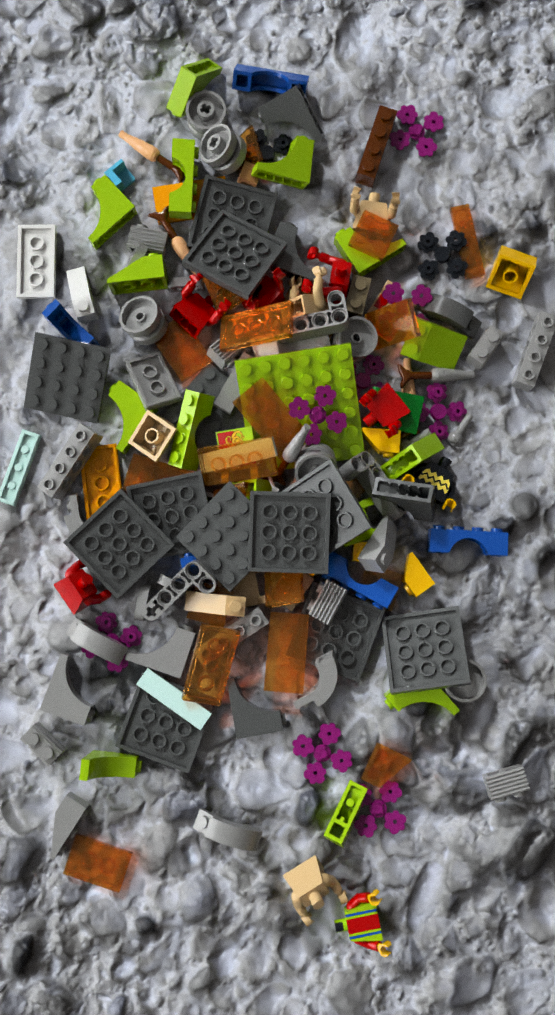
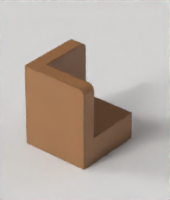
M245 160L236 182L256 187L259 178L251 176L252 168L255 164Z

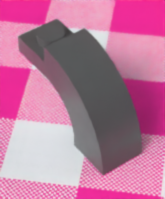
M430 293L432 301L426 303L423 307L419 305L417 310L430 320L443 321L468 336L469 339L475 338L482 324L480 320L473 316L474 312L471 309L442 295Z

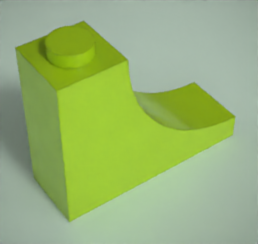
M209 58L181 66L166 108L172 111L171 113L176 117L182 118L186 116V104L190 97L196 92L203 91L212 79L220 75L222 67Z
M296 136L290 143V148L285 158L273 163L257 162L252 168L251 176L303 190L310 183L314 140L308 139L306 136Z
M106 175L96 179L91 186L94 195L100 203L99 222L93 233L88 237L91 245L96 250L137 214L135 206Z
M351 227L346 230L344 228L339 230L334 237V245L347 262L352 263L351 271L353 274L359 276L366 275L402 253L406 247L403 238L384 244L367 241L357 235Z
M119 380L117 384L114 383L110 387L108 396L118 405L122 414L123 433L116 449L126 455L132 446L128 441L146 411L138 393ZM158 408L153 409V410H150V411H152V412H154V413H157Z
M434 432L411 444L380 466L387 478L397 479L445 449V447Z
M389 689L383 694L386 697L384 702L391 710L395 708L398 712L402 708L417 702H431L441 705L452 715H456L460 711L442 689L391 695Z
M93 750L81 759L79 780L88 781L101 777L135 778L138 773H141L142 761L139 760L140 755Z

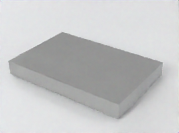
M160 351L125 361V367L145 411L182 400V396Z

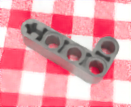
M339 290L331 291L328 294L329 310L277 321L273 326L276 340L281 344H287L339 333L348 329L349 317L344 294ZM334 301H341L339 304H333ZM338 318H344L342 322L336 321ZM319 322H325L323 326H317ZM300 326H306L304 330H298Z
M363 451L339 468L346 481L357 478L383 517L385 514H388L394 522L407 513L405 508L395 503L372 496L376 477L387 478V476L369 452Z
M192 560L144 606L143 616L150 621L156 620L192 584L201 592L208 594L217 588L218 580L199 560ZM194 564L198 566V574L191 573V565ZM178 578L185 581L184 588L177 586L176 580ZM205 579L212 580V588L205 587ZM164 592H168L171 595V601L168 602L163 599L162 595ZM157 604L161 605L155 613L152 614L150 612L151 608Z

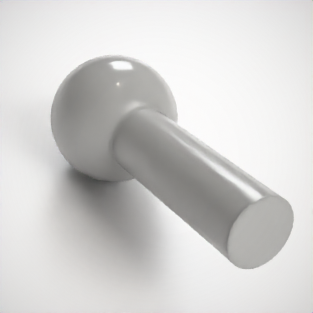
M467 413L456 431L449 433L447 441L451 446L461 444L462 434L474 416Z
M429 428L410 440L404 439L400 441V452L411 444L432 434Z

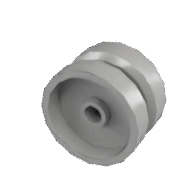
M203 90L196 92L188 100L185 112L189 130L195 138L201 140L205 132L216 124L227 125L226 105L219 94Z
M216 124L207 130L199 145L201 159L222 175L235 172L245 160L247 153L245 140L225 124Z
M149 296L133 297L125 303L119 314V323L122 328L139 345L156 343L164 336L168 328V319L165 313Z
M353 316L349 317L348 329L332 334L330 344L336 345L350 342L353 364L374 351L378 342V334L371 321L364 317Z
M321 442L316 445L305 444L294 462L296 481L329 459H333L337 465L334 451L328 445Z
M467 659L471 685L442 688V690L452 699L470 703L477 700L484 693L487 686V676L484 669L477 662Z

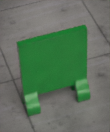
M373 386V389H375L377 392L381 389L379 387ZM395 391L411 411L398 419L402 423V427L399 430L417 434L425 397ZM379 421L373 425L389 429L387 426L383 427Z

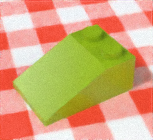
M150 253L148 256L141 257L109 277L107 284L113 295L168 289L167 267L163 255Z
M415 316L400 354L439 368L454 369L468 336Z

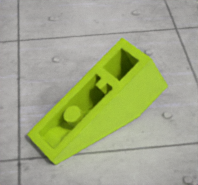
M352 780L349 781L324 833V837L327 840L344 847L368 791L367 788Z

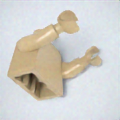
M354 186L350 196L349 209L355 216L353 231L359 236L386 239L388 221L396 217L398 204H400V192H391L392 199L389 208H387V203L380 202V194L377 192H371L369 200H361L360 202L361 195L359 192L362 188Z
M316 266L312 268V272L316 276L313 283V294H302L299 296L300 291L298 289L302 284L301 276L297 278V285L294 281L295 276L289 280V285L292 287L289 300L280 304L283 319L328 310V303L324 300L323 295L324 280L322 276L327 274L325 267Z
M316 855L283 875L293 890L291 895L292 904L307 927L315 921L310 919L312 914L306 910V907L312 904L316 910L322 908L325 904L322 897L329 894V887L337 894L341 905L348 902L346 890H342L340 883L334 875L325 873L324 867Z

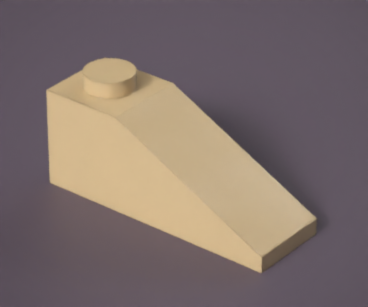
M186 591L184 610L244 617L246 597Z

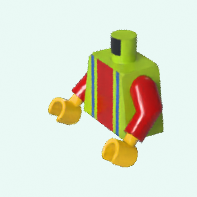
M375 889L372 893H356L344 907L346 918L334 920L336 933L348 931L350 941L364 948L377 951L383 957H387L392 952L387 951L385 947H390L392 944L390 941L381 942L383 937L376 906L382 901V898L378 899L375 897L379 890Z

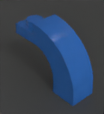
M56 299L48 304L42 312L45 319L64 338L100 346L96 339L79 325Z

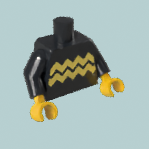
M442 456L438 464L432 461L428 464L422 463L411 469L401 479L403 481L434 485L436 503L439 505L443 504V510L446 506L450 507L451 513L456 507V482L453 479L454 474L448 471L452 463L450 459Z

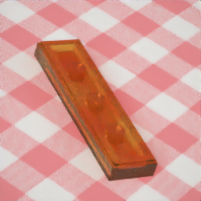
M469 204L450 207L449 211L454 230L458 231V233L463 232L465 234L464 238L467 239V245L459 251L462 261L468 264L465 270V279L482 277L485 275Z

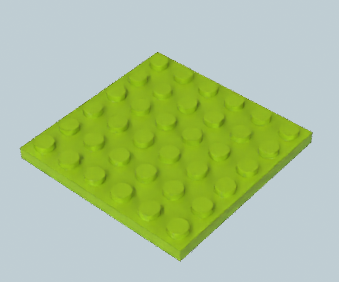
M350 342L234 360L245 427L253 426L255 441L272 436L275 441L278 455L259 460L263 473L265 469H270L271 472L276 471L283 460V451L304 424L310 425L313 423L309 415H304L303 419L291 417L289 415V403L293 402L295 397H301L309 402L308 407L310 410L319 406L318 401L314 399L318 386L330 385L331 390L336 392L333 404H327L325 407H322L326 411V417L332 415L333 411L345 413L347 416V427L343 428L341 433L329 430L326 419L324 422L317 424L318 429L322 431L320 442L328 445L334 451L336 461L349 460L364 451ZM294 462L289 463L286 469L295 468Z

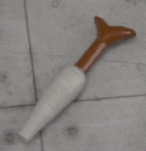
M397 365L402 377L400 388H403L411 379H430L434 383L474 379L475 377L474 371L433 368L430 372H411L402 365Z
M304 424L284 449L282 462L277 470L270 474L273 482H278L283 486L286 485L282 475L289 463L294 462L298 458L306 436L311 429L310 425Z

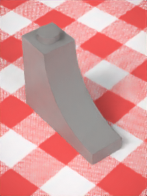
M183 624L182 627L176 628L172 638L163 647L149 653L129 651L126 654L125 660L181 678L197 633L193 632V627Z
M61 653L40 710L85 726L93 720L95 711H93L94 705L83 699L73 686L70 677L72 655Z

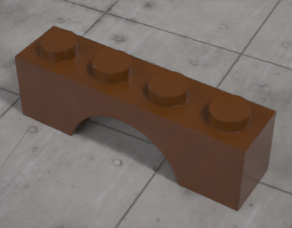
M379 106L357 171L355 183L373 188L388 139L395 123L397 110Z

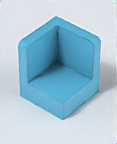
M122 159L104 172L121 192L135 181V177L126 168Z

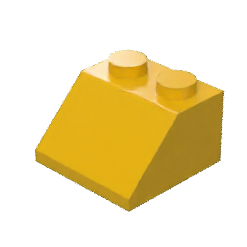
M501 245L486 287L521 300L536 268L537 257Z

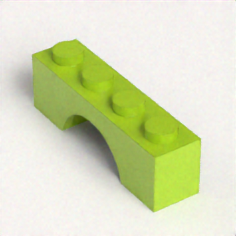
M172 139V164L183 171L185 181L179 189L169 194V218L192 219V213H196V201H193V195H197V183H194V177H198V165H195V159L199 158V147H195V140Z
M186 389L177 424L178 430L174 436L168 461L169 465L180 469L197 471L201 452L195 444V432L202 419L211 415L215 396Z

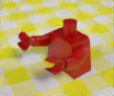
M312 246L308 251L307 259L313 260L317 258L320 262L332 266L329 287H323L324 298H327L331 291L339 290L344 294L346 301L352 263L324 252L320 253L317 247ZM303 279L301 290L304 293L313 292L312 282L308 279ZM334 301L333 304H339L341 301Z
M279 267L271 272L273 274L272 280L266 275L260 283L262 290L259 292V297L252 300L251 295L248 301L242 297L239 298L243 307L251 313L267 306L273 313L275 312L282 316L280 304L285 300L282 279L286 274Z
M201 273L189 276L191 281H188L181 291L182 300L173 306L169 314L195 340L206 326L212 327L217 324L225 314L224 312H227L232 305L225 298V302L221 301L219 309L215 310L212 307L215 305L213 297L207 296L203 298L199 293L192 294L197 282L204 278Z
M388 382L378 392L375 389H370L358 401L364 407L367 406L371 411L362 419L365 424L370 428L379 421L383 427L387 426L389 430L384 432L388 439L398 434V430L402 427V423L398 419L411 412Z
M80 560L73 563L66 570L64 579L54 584V587L73 615L90 605L101 604L112 595L107 589L96 594L97 589L92 583L93 578L82 569L86 566Z

